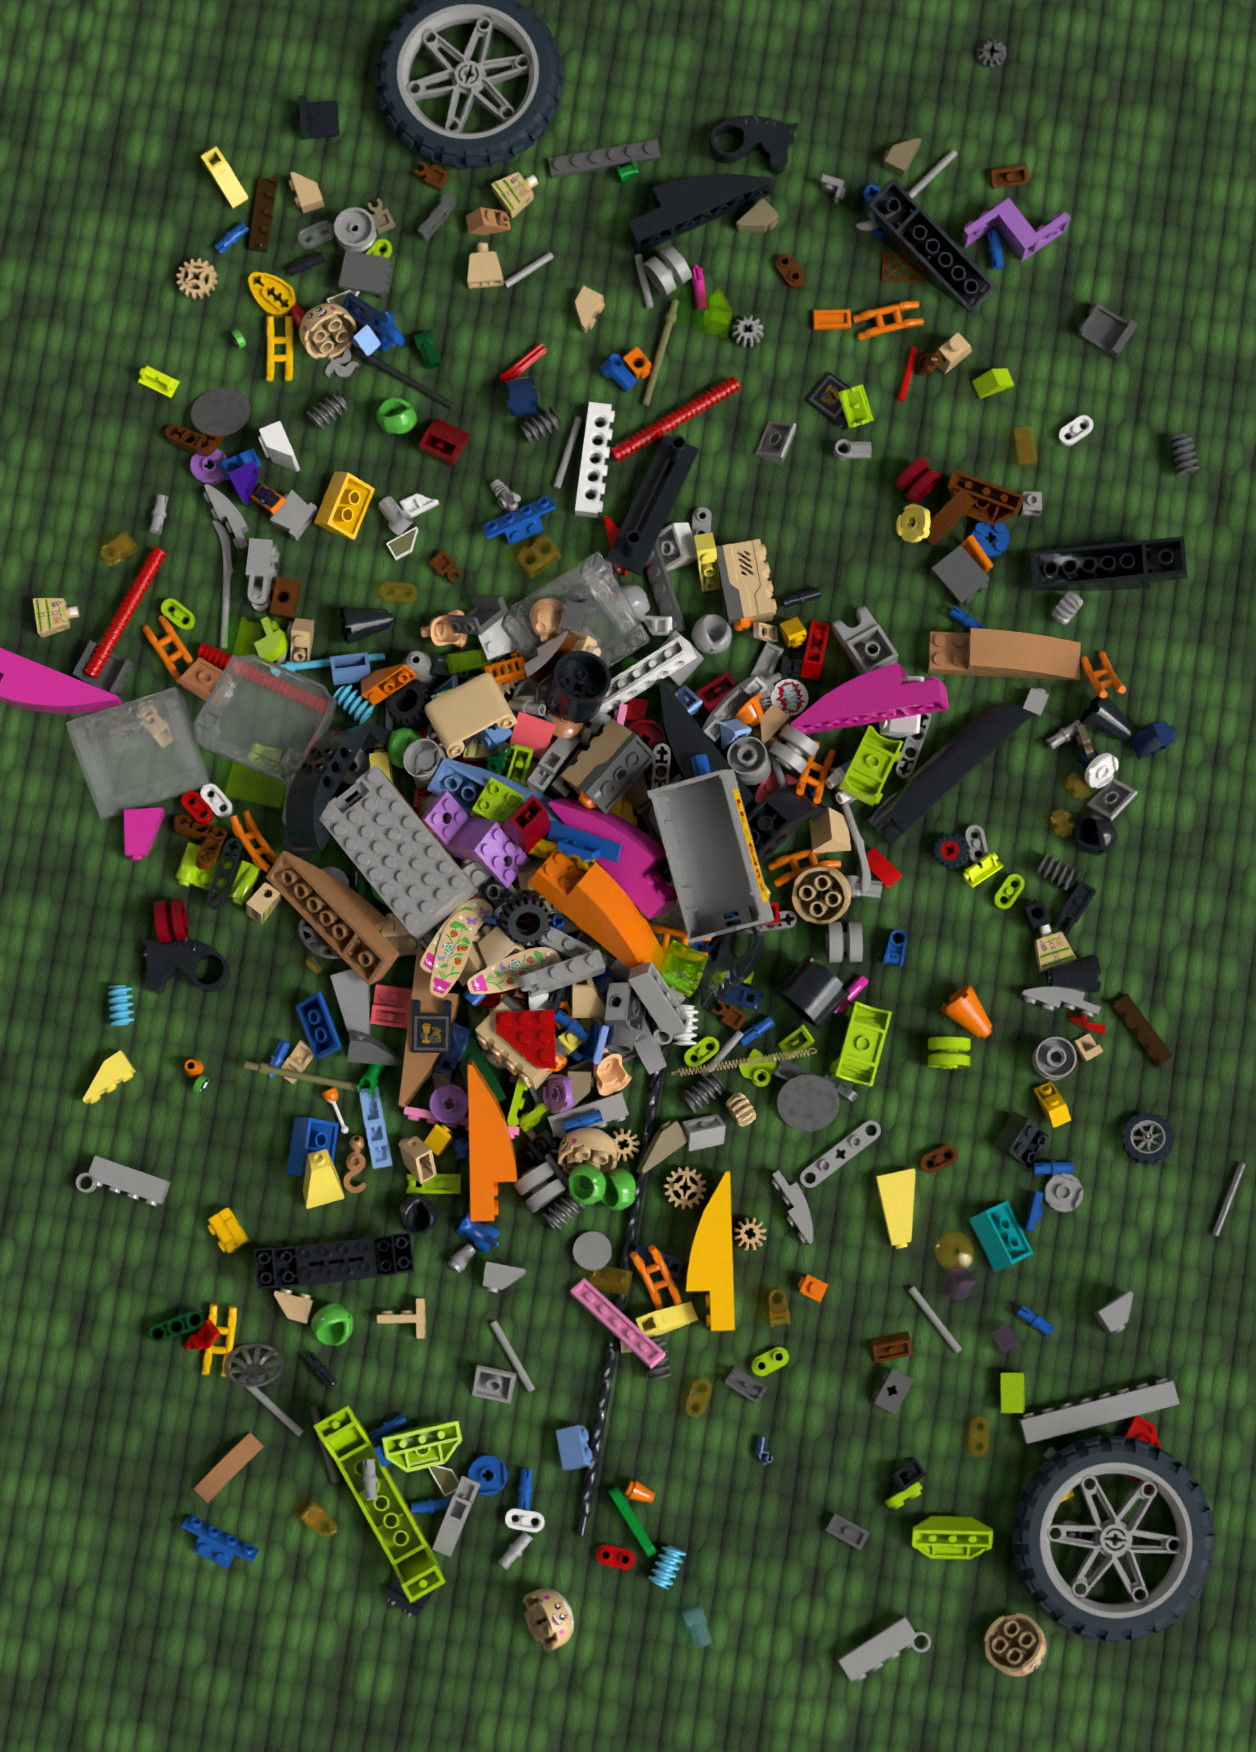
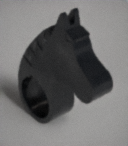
M753 115L733 117L721 122L713 129L709 149L717 161L725 164L735 163L753 151L760 150L764 158L769 160L768 168L770 172L781 174L786 169L788 162L787 150L794 143V133L798 130L799 123L785 124L773 118ZM723 133L738 135V138L742 141V147L735 152H724L717 147L715 138Z
M741 921L732 923V924L729 925V926L736 925V924H740ZM751 926L723 934L715 961L682 958V967L693 978L694 992L701 996L700 1005L704 1009H707L714 999L728 994L744 982L758 965L764 949V937L756 927ZM741 930H752L754 934L752 949L748 953L741 955V957H737L733 953L731 946L734 936Z
M142 938L146 946L143 956L148 963L145 985L150 992L154 994L163 993L166 989L167 980L173 978L178 971H182L195 985L206 992H216L227 985L231 975L230 966L224 957L209 945L191 939L177 941L176 938H172L170 942L160 943L159 940L151 941ZM215 958L222 961L224 967L223 975L216 983L206 985L198 981L196 972L197 965L201 960Z

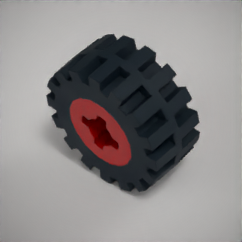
M953 833L942 835L943 837L938 839V843H935L936 849H934V853H936L935 858L938 860L937 862L942 866L952 869L964 866V863L969 860L968 856L971 855L968 841L964 837Z

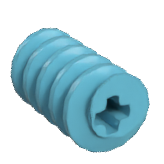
M344 685L337 690L332 699L337 701L339 706L343 705V710L348 711L350 716H354L355 721L360 720L359 725H361L370 717L375 706L367 707L368 700L362 702V695L356 697L358 690L351 692L353 686L349 685L346 687Z
M126 985L108 986L109 989H113L108 992V996L114 997L108 1001L114 1005L109 1007V1011L114 1012L109 1018L115 1020L110 1023V1026L129 1025V1022L134 1020V1018L128 1017L129 1014L134 1013L133 1010L128 1009L133 1003L127 1001L133 997V995L127 994L128 991L132 990V987Z
M671 1545L661 1548L665 1552V1554L658 1555L662 1562L655 1561L659 1568L652 1569L651 1571L655 1576L648 1577L653 1583L668 1590L670 1589L666 1585H673L669 1577L676 1578L673 1570L680 1569L676 1563L683 1562L679 1555H686L685 1552Z

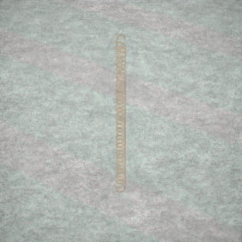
M765 1054V1061H764V1063H766V1059H767V1061H768V1063H769V1056H770V1054L768 1055V1058H767V1056H766V1054Z

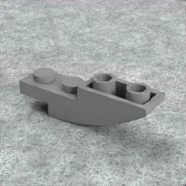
M208 484L204 485L206 491L203 494L208 503L212 502L214 508L211 511L214 518H219L221 523L225 522L230 533L234 532L236 538L233 541L236 548H241L243 553L248 552L249 547L243 534L248 532L249 529L242 515L224 494Z
M577 735L570 739L558 737L539 761L538 766L530 775L526 784L543 793L581 743V738Z
M1060 987L1032 988L1024 990L1020 996L1024 998L1025 1002L1042 1004V1008L1049 1011L1057 1010L1060 1004H1063V1008L1074 1011V1009L1082 1011L1081 1014H1086L1090 1018L1097 1016L1101 1008L1083 1001L1085 993Z
M645 1015L644 1030L635 1034L634 1046L649 1074H652L667 1065L659 1043L653 1038L654 1032L651 1030Z
M778 1170L772 1174L774 1179L771 1182L777 1190H782L784 1193L782 1198L787 1206L792 1205L793 1207L787 1212L789 1216L786 1218L792 1227L796 1225L800 1231L797 1235L803 1243L807 1242L810 1245L813 1242V1226L806 1199L797 1182L789 1186Z
M465 1476L461 1477L440 1527L433 1550L451 1557L481 1483Z

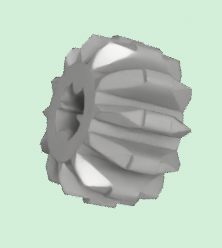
M743 315L742 321L737 319L736 325L732 326L734 331L732 337L737 338L736 343L743 342L742 347L749 343L751 348L753 347V342L758 344L760 342L759 338L763 337L761 332L763 325H758L760 320L756 319L753 321L752 315L749 319H746Z
M1071 591L1066 593L1053 610L1052 616L1059 623L1061 622L1064 625L1069 623L1082 606L1083 600Z

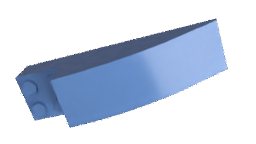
M444 758L427 788L428 791L437 796L443 790L448 791L464 811L470 814L490 778H494L524 796L522 802L534 795L547 809L550 824L552 821L565 824L548 805L553 799L502 775ZM549 831L547 832V834H546L542 839L547 840V841H551V840H548Z

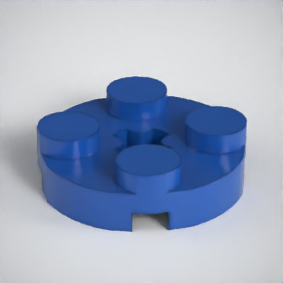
M979 522L972 532V535L988 558L999 556L1008 546L1009 532L1003 522L995 526ZM988 534H992V536H995V539H993L992 543H989V540L985 539V537H987Z
M486 1455L479 1457L473 1462L468 1471V1478L481 1483L478 1493L490 1496L497 1494L504 1488L508 1479V1471L502 1460L495 1456ZM486 1470H490V1473L494 1474L490 1481L482 1477Z

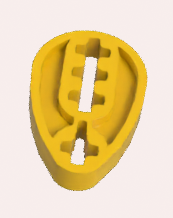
M254 272L249 276L248 282L251 292L258 305L268 315L284 317L290 313V308L296 304V297L288 283L267 273ZM260 278V282H261V284H262L264 287H262V286H261L260 284H258V283H256V284L254 285V281H253V280H254V279H257V280H258V279ZM274 290V294L276 297L281 296V300L283 303L288 302V307L286 308L284 306L282 308L281 303L279 301L275 302L274 297L272 295L268 296L267 291Z

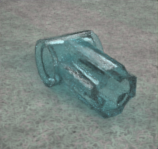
M701 1605L682 1611L696 1648L713 1643L705 1623L707 1621Z

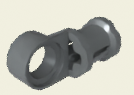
M825 1075L824 1079L834 1086L838 1094L854 1102L858 1096L855 1091L845 1085L836 1084L828 1078V1075Z

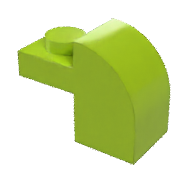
M265 617L261 619V623L267 636L256 641L254 645L260 659L270 664L286 652L289 638L280 629L275 620L272 621L270 618Z

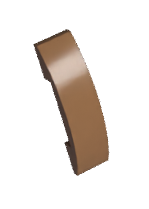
M250 1432L204 1477L194 1490L206 1503H209L264 1446Z

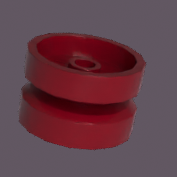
M920 457L913 462L894 483V487L900 493L907 491L905 498L911 504L917 503L928 494L942 477L936 469L928 470L930 463L924 457Z
M649 719L639 720L632 723L628 728L637 734L642 741H648L647 746L652 752L658 744H666L665 732L657 722ZM661 747V750L657 751V754H660L661 758L665 752L664 747Z
M183 898L172 899L170 909L165 900L155 901L154 918L159 942H170L172 934H174L177 941L187 940L188 918Z

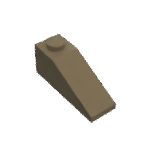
M668 1120L659 1126L660 1130L655 1133L636 1170L638 1174L646 1173L688 1142V1137L677 1121L670 1122Z

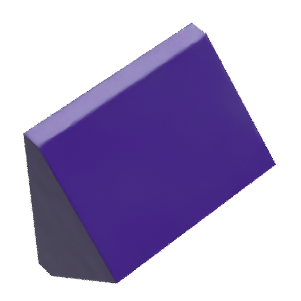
M252 461L228 473L244 507L247 508L260 474L256 463Z

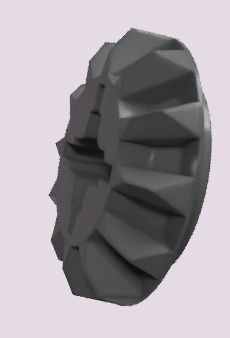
M994 38L986 39L980 43L977 50L978 60L987 67L1001 65L1007 55L1006 46ZM993 47L994 52L997 53H994L992 59H990V53L987 51H990V49Z

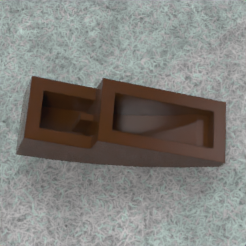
M963 488L930 521V533L926 539L933 546L938 544L955 527L976 502Z
M566 630L537 648L538 656L524 664L527 677L539 683L554 671L558 660L571 652L578 641V637Z

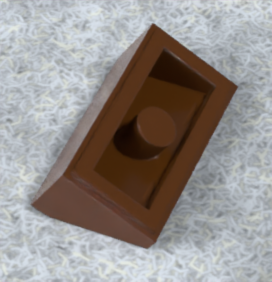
M1026 163L989 168L992 189L1029 183Z
M908 1332L870 1339L874 1363L913 1355Z

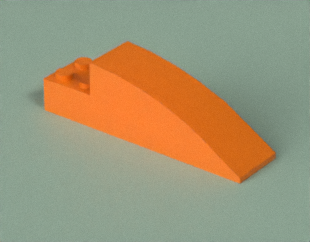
M556 849L529 880L528 884L630 970L635 966L650 961L658 970L666 961L667 957L637 906L615 880L597 863L587 873H584Z
M469 1060L468 1106L471 1221H494L495 1215H498L499 1202L495 1200V1196H498V1182H517L516 1158L512 1138L499 1102L474 1061Z

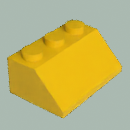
M335 471L314 523L327 531L355 540L375 488L348 472Z

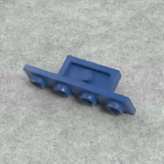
M546 496L493 521H489L482 525L481 528L487 539L504 532L508 543L512 545L543 531L544 528L539 516L556 509V506L551 497Z
M552 821L550 825L548 840L557 842L556 849L563 851V854L569 856L576 855L581 860L588 862L598 857L616 863L619 861L621 843L556 821Z
M189 1515L182 1524L181 1528L199 1536L193 1552L227 1569L230 1567L235 1554L253 1562L259 1552V1549L252 1544L246 1543L234 1535L228 1534L192 1515Z

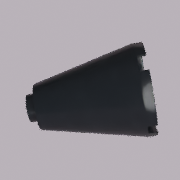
M340 607V617H344L342 618L341 629L344 641L347 644H352L389 629L391 624H393V615L387 609Z
M1096 695L1090 702L1091 706L1089 709H1085L1080 718V723L1120 741L1129 740L1134 734L1132 723L1108 696L1101 698Z
M1090 954L1051 966L1049 971H1046L1047 983L1050 982V985L1054 987L1097 993L1101 987V981H1098V975H1101L1099 959L1095 954Z

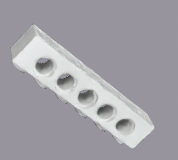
M589 402L575 505L576 516L598 518V512L602 513L603 501H600V496L605 493V483H602L603 476H607L608 465H605V458H609L610 447H607V442L612 439V429H609L610 422H614L615 411H612L611 404ZM598 421H602L605 423V425L603 427H597L595 423ZM595 439L602 440L601 445H594L592 442ZM593 457L600 459L598 463H592L590 460ZM596 475L598 479L592 482L588 480V477ZM588 493H593L596 497L589 500L585 496Z
M679 636L612 678L609 690L599 711L606 714L618 708L620 704L626 703L659 682L661 678L664 679L696 659L697 656L690 642Z

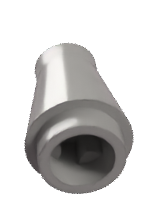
M467 1244L449 1257L450 1260L447 1263L457 1273L461 1270L464 1271L476 1251Z

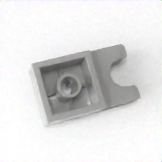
M250 538L246 566V577L249 581L248 598L256 611L264 612L268 610V602L271 600L272 583L277 578L275 562L279 561V551H277V546L274 545L273 540Z
M865 606L857 609L856 617L859 621L857 627H847L842 620L832 623L833 633L860 675L897 663L898 653Z

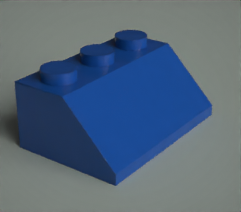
M321 992L314 994L295 1006L315 1060L332 1056L344 1049L328 1005Z
M294 1117L286 1175L305 1178L308 1154L327 1149L334 1163L339 1123L307 1117Z

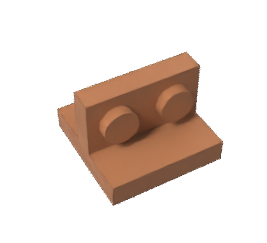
M199 657L180 677L178 683L183 685L184 689L215 706L219 701L222 689L230 682L231 676Z

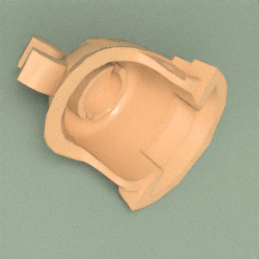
M553 598L540 599L530 609L529 617L532 629L541 638L542 643H547L563 633L560 621L562 612L560 609L564 605Z
M460 610L452 611L448 615L438 616L431 620L429 627L420 628L422 637L431 636L434 644L438 646L456 644L458 647H463L468 637V634L453 633L447 618L449 615L464 616L465 614Z
M604 1047L600 1065H593V1074L597 1083V1091L601 1095L607 1096L623 1089L632 1077L623 1068L621 1055H609L608 1049Z

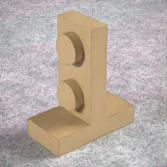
M416 1299V1315H413V1311H401V1315H393V1311H382V1315H377V1323H416V1338L426 1339L425 1299Z

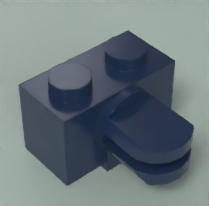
M1154 721L1147 725V729L1142 728L1136 731V735L1130 738V742L1138 760L1152 756L1176 742L1174 738L1178 736L1177 732L1171 733L1175 729L1174 725L1168 726L1167 721L1161 723Z

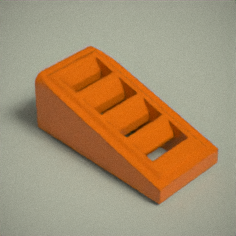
M523 657L509 659L484 667L485 673H489L492 676V671L496 672L497 677H494L496 683L524 680L527 675Z

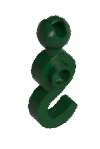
M501 742L497 745V753L488 757L486 766L482 767L483 769L498 774L506 767L504 757L509 756L511 753V746L506 742Z

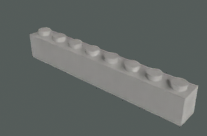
M1164 1378L1155 1381L1156 1385L1153 1386L1145 1383L1137 1385V1390L1130 1391L1129 1388L1118 1390V1395L1111 1396L1110 1393L1099 1395V1399L1095 1401L1087 1398L1080 1400L1079 1405L1073 1406L1072 1403L1060 1405V1410L1054 1411L1053 1408L1041 1410L1042 1414L1037 1416L1034 1415V1412L1022 1415L1023 1419L1019 1420L1024 1443L1027 1444L1178 1405L1179 1400L1174 1382Z

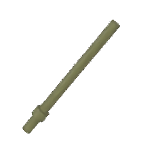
M672 299L669 312L666 313L664 319L666 323L642 401L643 406L648 407L650 404L672 325L676 322L679 301Z
M245 1061L244 1069L258 1071L259 1074L267 1075L268 1073L357 1092L358 1084L273 1067L263 1062L258 1064Z

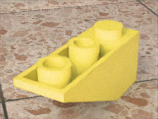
M217 146L201 156L204 166L233 208L249 199Z
M713 533L694 535L701 590L705 592L721 589Z
M120 1050L103 1062L82 1099L85 1103H95L101 1098V1094L113 1091L117 1088L116 1084L121 1081L126 1082L133 1077V1073L136 1071L124 1052Z
M687 1302L636 1318L638 1328L651 1339L695 1322L698 1318L692 1302Z

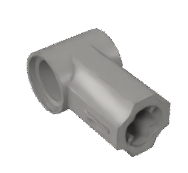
M839 440L834 447L833 456L838 461L871 459V442ZM843 447L847 452L841 453L838 448Z
M391 496L379 502L378 508L389 521L388 526L395 534L401 535L413 523L412 517L407 512L401 510Z
M845 876L851 888V897L858 898L863 896L880 899L882 882L871 880L869 889L861 894L862 877Z

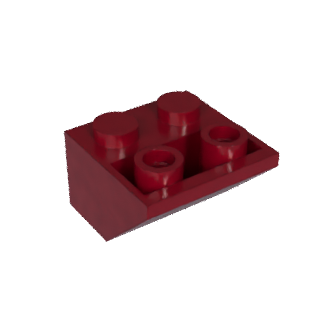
M436 418L426 430L419 444V449L421 453L454 468L470 434Z
M726 672L696 692V695L703 701V709L708 716L718 703L737 686L729 672Z
M532 795L524 800L500 827L528 854L547 834L551 824L547 809Z

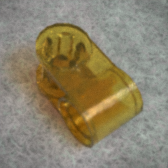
M123 532L107 545H104L101 549V555L107 565L114 566L126 557L134 554L139 547L128 532Z
M779 1289L772 1290L768 1295L771 1328L782 1324L790 1326L786 1295ZM776 1292L780 1293L783 1297L782 1302L779 1304H775L772 1301V1295Z
M311 1501L299 1515L303 1522L322 1537L332 1536L337 1530L336 1522L314 1501ZM329 1523L330 1531L324 1532L323 1530L325 1527L323 1526V1524Z

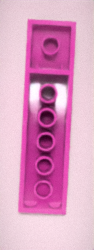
M0 648V701L2 703L22 709L56 714H82L123 708L124 706L121 699L112 693Z
M898 663L862 674L825 694L791 723V726L807 735L949 710L947 688L936 677L925 678V681L920 682L916 680L908 681L907 672Z
M569 797L556 799L548 803L566 825L622 844L617 863L601 857L596 858V860L648 919L664 914L678 900L675 890L665 883L663 876L659 872L654 870L667 857L665 850L642 830L610 811L605 814L596 807L587 809L578 800Z

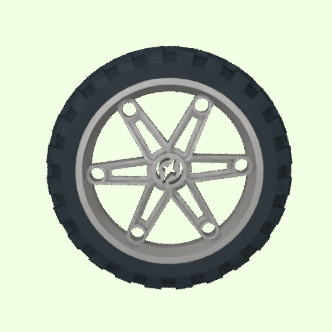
M420 0L413 4L409 11L403 12L395 21V25L392 29L388 30L382 41V47L378 51L375 89L381 113L386 123L401 143L406 144L412 152L442 166L449 165L457 169L479 167L480 169L492 167V164L504 163L515 158V155L522 151L525 152L535 144L539 136L545 133L550 126L553 116L556 115L563 89V66L557 43L552 36V32L545 22L541 21L537 16V13L529 6H524L518 2V0ZM476 23L464 55L437 34V32L453 25ZM483 25L489 26L487 29L480 28ZM493 28L509 36L520 48L523 55L486 60ZM480 37L484 39L477 63L470 61ZM429 38L435 39L433 42H427ZM424 45L445 71L409 83L412 62L418 50ZM439 47L459 62L455 68L437 50ZM523 62L527 64L524 67L519 66ZM512 66L511 70L486 77L485 70ZM529 73L527 92L522 103L515 111L493 85ZM452 78L453 86L426 90V86ZM485 87L501 107L497 109L478 92ZM413 89H419V90H420V91L417 92V93H412V92H411ZM460 93L468 95L460 117L455 118ZM452 95L445 128L429 120L418 108L415 101ZM474 100L502 122L498 126L485 131L462 133ZM505 113H510V114H512V115H511L510 117H508V118H506V117L503 116ZM452 126L458 127L455 131L449 130Z
M1109 1435L1096 1436L1077 1441L1057 1451L1040 1468L1038 1467L1030 1477V1481L1020 1495L1013 1518L1012 1550L1016 1569L1027 1593L1044 1614L1068 1631L1091 1640L1104 1642L1135 1641L1146 1638V1636L1154 1633L1157 1634L1168 1628L1171 1623L1180 1619L1189 1610L1195 1599H1198L1204 1589L1205 1581L1210 1575L1213 1564L1212 1558L1215 1550L1214 1521L1211 1508L1208 1506L1201 1486L1194 1479L1192 1473L1173 1455L1149 1442L1136 1438ZM1107 1473H1121L1142 1479L1137 1488L1115 1513L1095 1476ZM1087 1478H1091L1093 1485L1087 1489L1084 1487V1481ZM1079 1484L1093 1524L1052 1523L1054 1514L1062 1499ZM1150 1484L1152 1487L1151 1492L1144 1494V1486ZM1157 1491L1171 1510L1177 1536L1136 1529ZM1095 1493L1110 1520H1106L1103 1523L1100 1521L1091 1496ZM1138 1498L1142 1499L1143 1501L1129 1525L1127 1526L1120 1521ZM1057 1527L1059 1533L1056 1537L1052 1538L1050 1530ZM1066 1531L1095 1532V1542L1066 1537ZM1114 1535L1120 1538L1114 1540L1113 1542L1107 1539L1113 1537ZM1132 1535L1161 1540L1160 1546L1131 1545ZM1175 1539L1177 1541L1176 1547L1169 1549L1168 1544L1170 1540ZM1050 1541L1091 1548L1070 1586L1064 1581L1055 1566L1051 1554ZM1100 1551L1107 1557L1089 1579L1085 1578V1574ZM1134 1553H1175L1166 1576L1148 1593ZM1126 1554L1136 1582L1130 1583L1117 1557ZM1112 1564L1132 1601L1108 1604L1085 1598V1596ZM1078 1583H1083V1591L1076 1593L1075 1586ZM1142 1589V1597L1136 1599L1134 1596L1135 1591Z

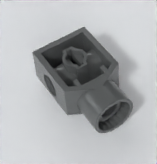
M628 982L609 983V990L607 991L604 1021L609 1026L606 1048L616 1052L633 1051L635 1034L644 1030L646 1007L639 1000L634 988L630 987Z

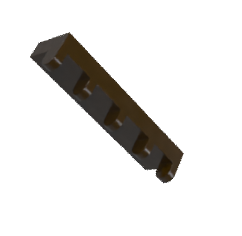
M269 177V179L259 178L249 251L268 253L278 186L276 177Z
M1128 993L1111 1005L1156 1068L1173 1057Z

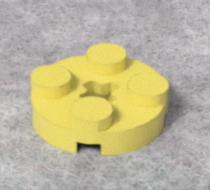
M917 504L906 506L903 509L905 510L903 514L899 515L897 519V533L899 536H902L904 541L916 543L929 536L930 511Z

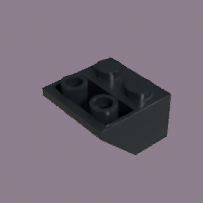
M1013 1111L993 1145L1022 1165L1030 1168L1045 1145L1049 1135L1029 1118Z

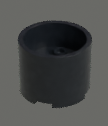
M573 651L562 656L554 668L546 690V702L549 709L558 718L562 717L566 720L574 721V723H583L594 718L598 714L611 684L609 668L600 657L587 651Z
M806 955L775 991L796 1014L813 1027L819 1029L849 996L850 992L847 989L845 991L842 989L843 983L826 967L818 963L814 964V959Z

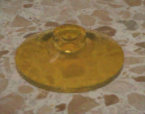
M949 1232L938 1240L935 1247V1256L943 1268L950 1271H959L966 1268L972 1262L974 1247L966 1235L959 1232ZM952 1248H958L959 1253L957 1255H954L952 1253Z

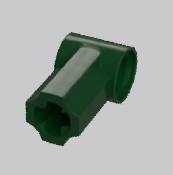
M431 329L413 335L426 369H433L441 365V359L436 350V343Z
M356 872L354 891L372 905L370 882L362 872Z

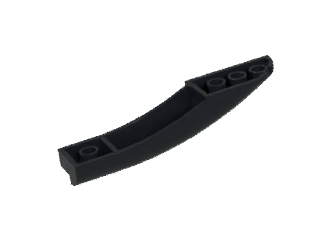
M999 703L985 708L912 773L866 819L893 845L943 797L984 762L1033 714L1023 709V707L1012 703Z

